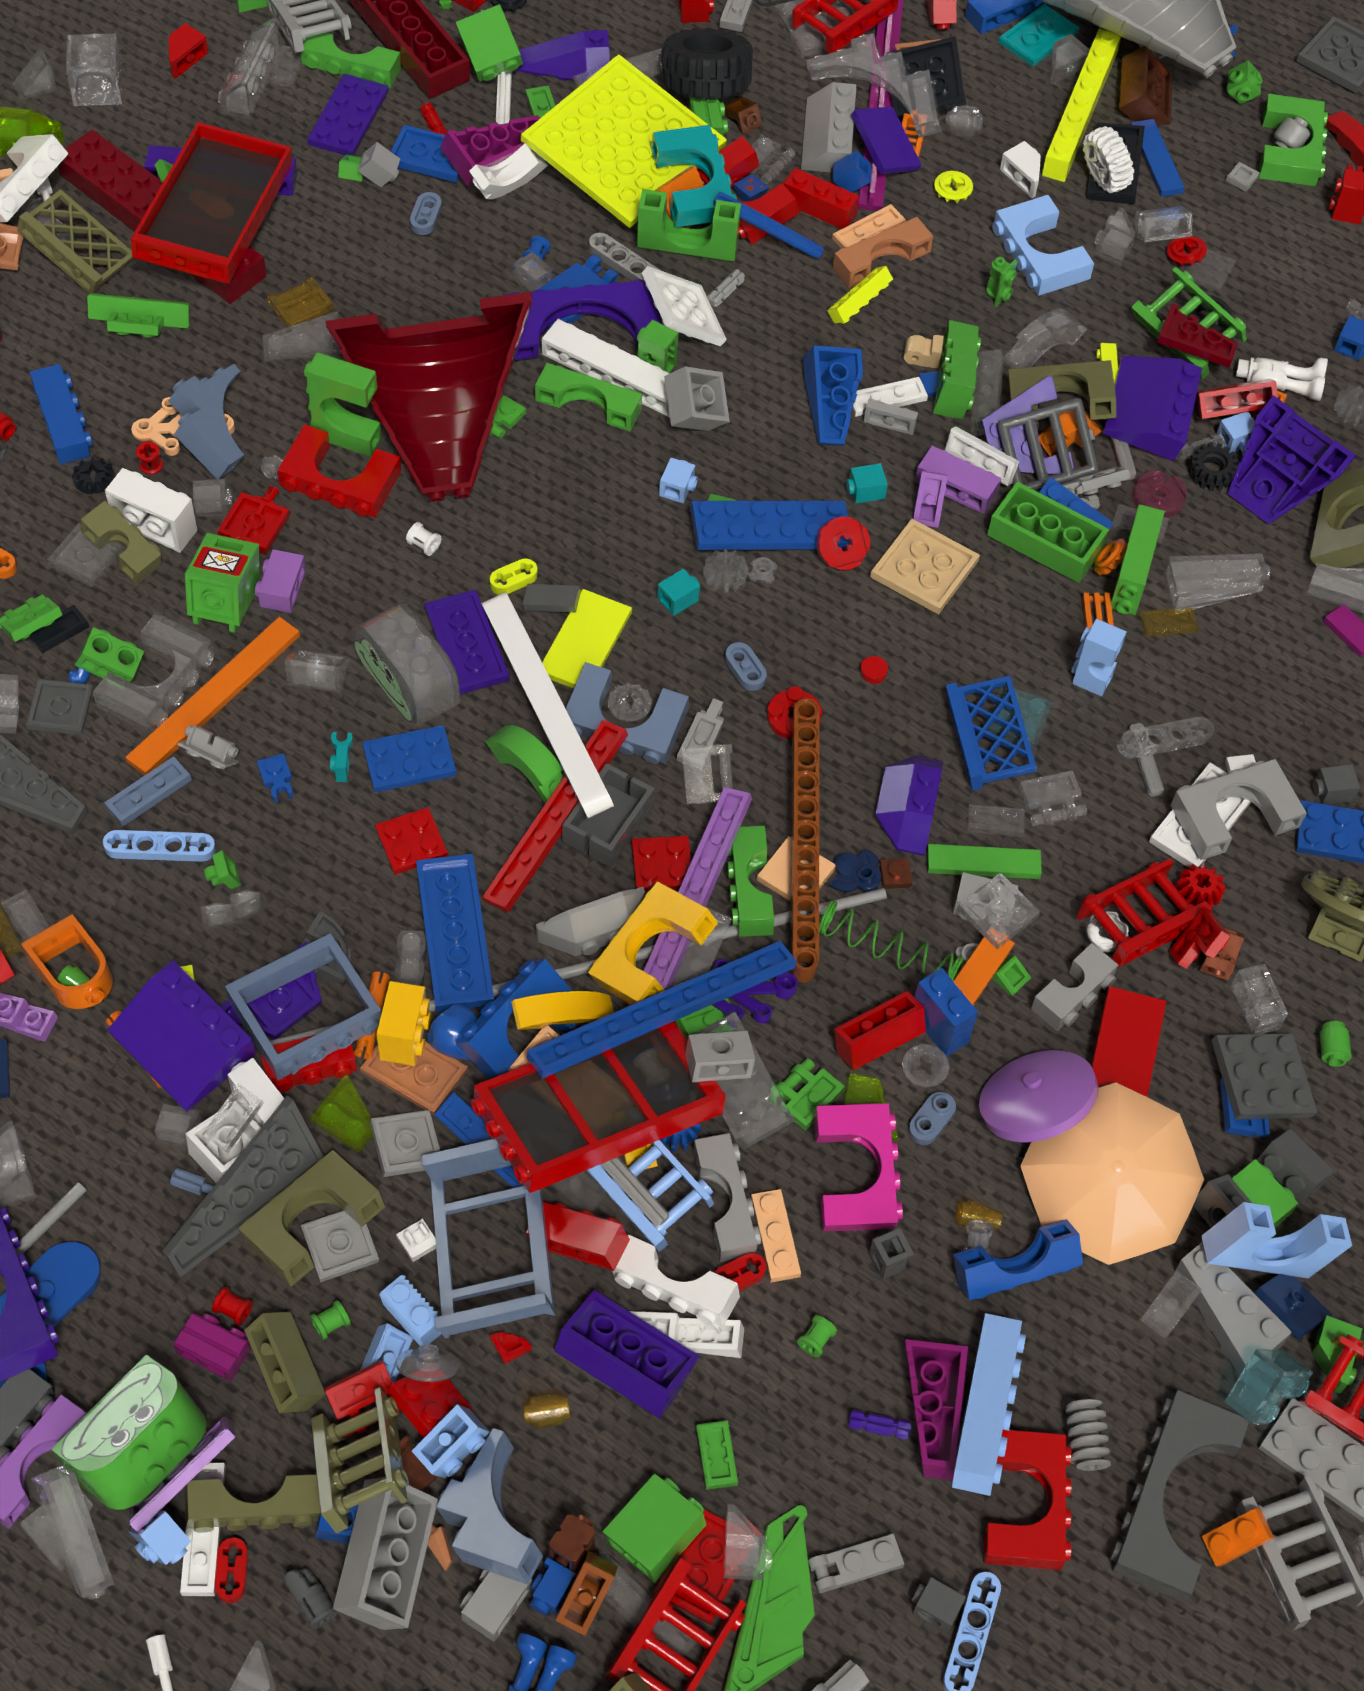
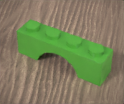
M329 33L307 37L303 42L304 51H301L302 65L312 69L317 68L332 74H347L384 84L389 88L392 87L401 70L400 52L377 46L370 52L363 54L346 53L335 45L333 34Z
M546 363L535 384L536 401L557 408L573 400L592 401L605 412L607 424L628 431L632 430L642 410V393L550 363Z
M765 826L740 827L728 856H732V862H728V879H734V885H730V902H736V908H732V925L738 926L739 937L773 935L774 911L772 895L759 891L748 879L755 870L765 866L767 863Z

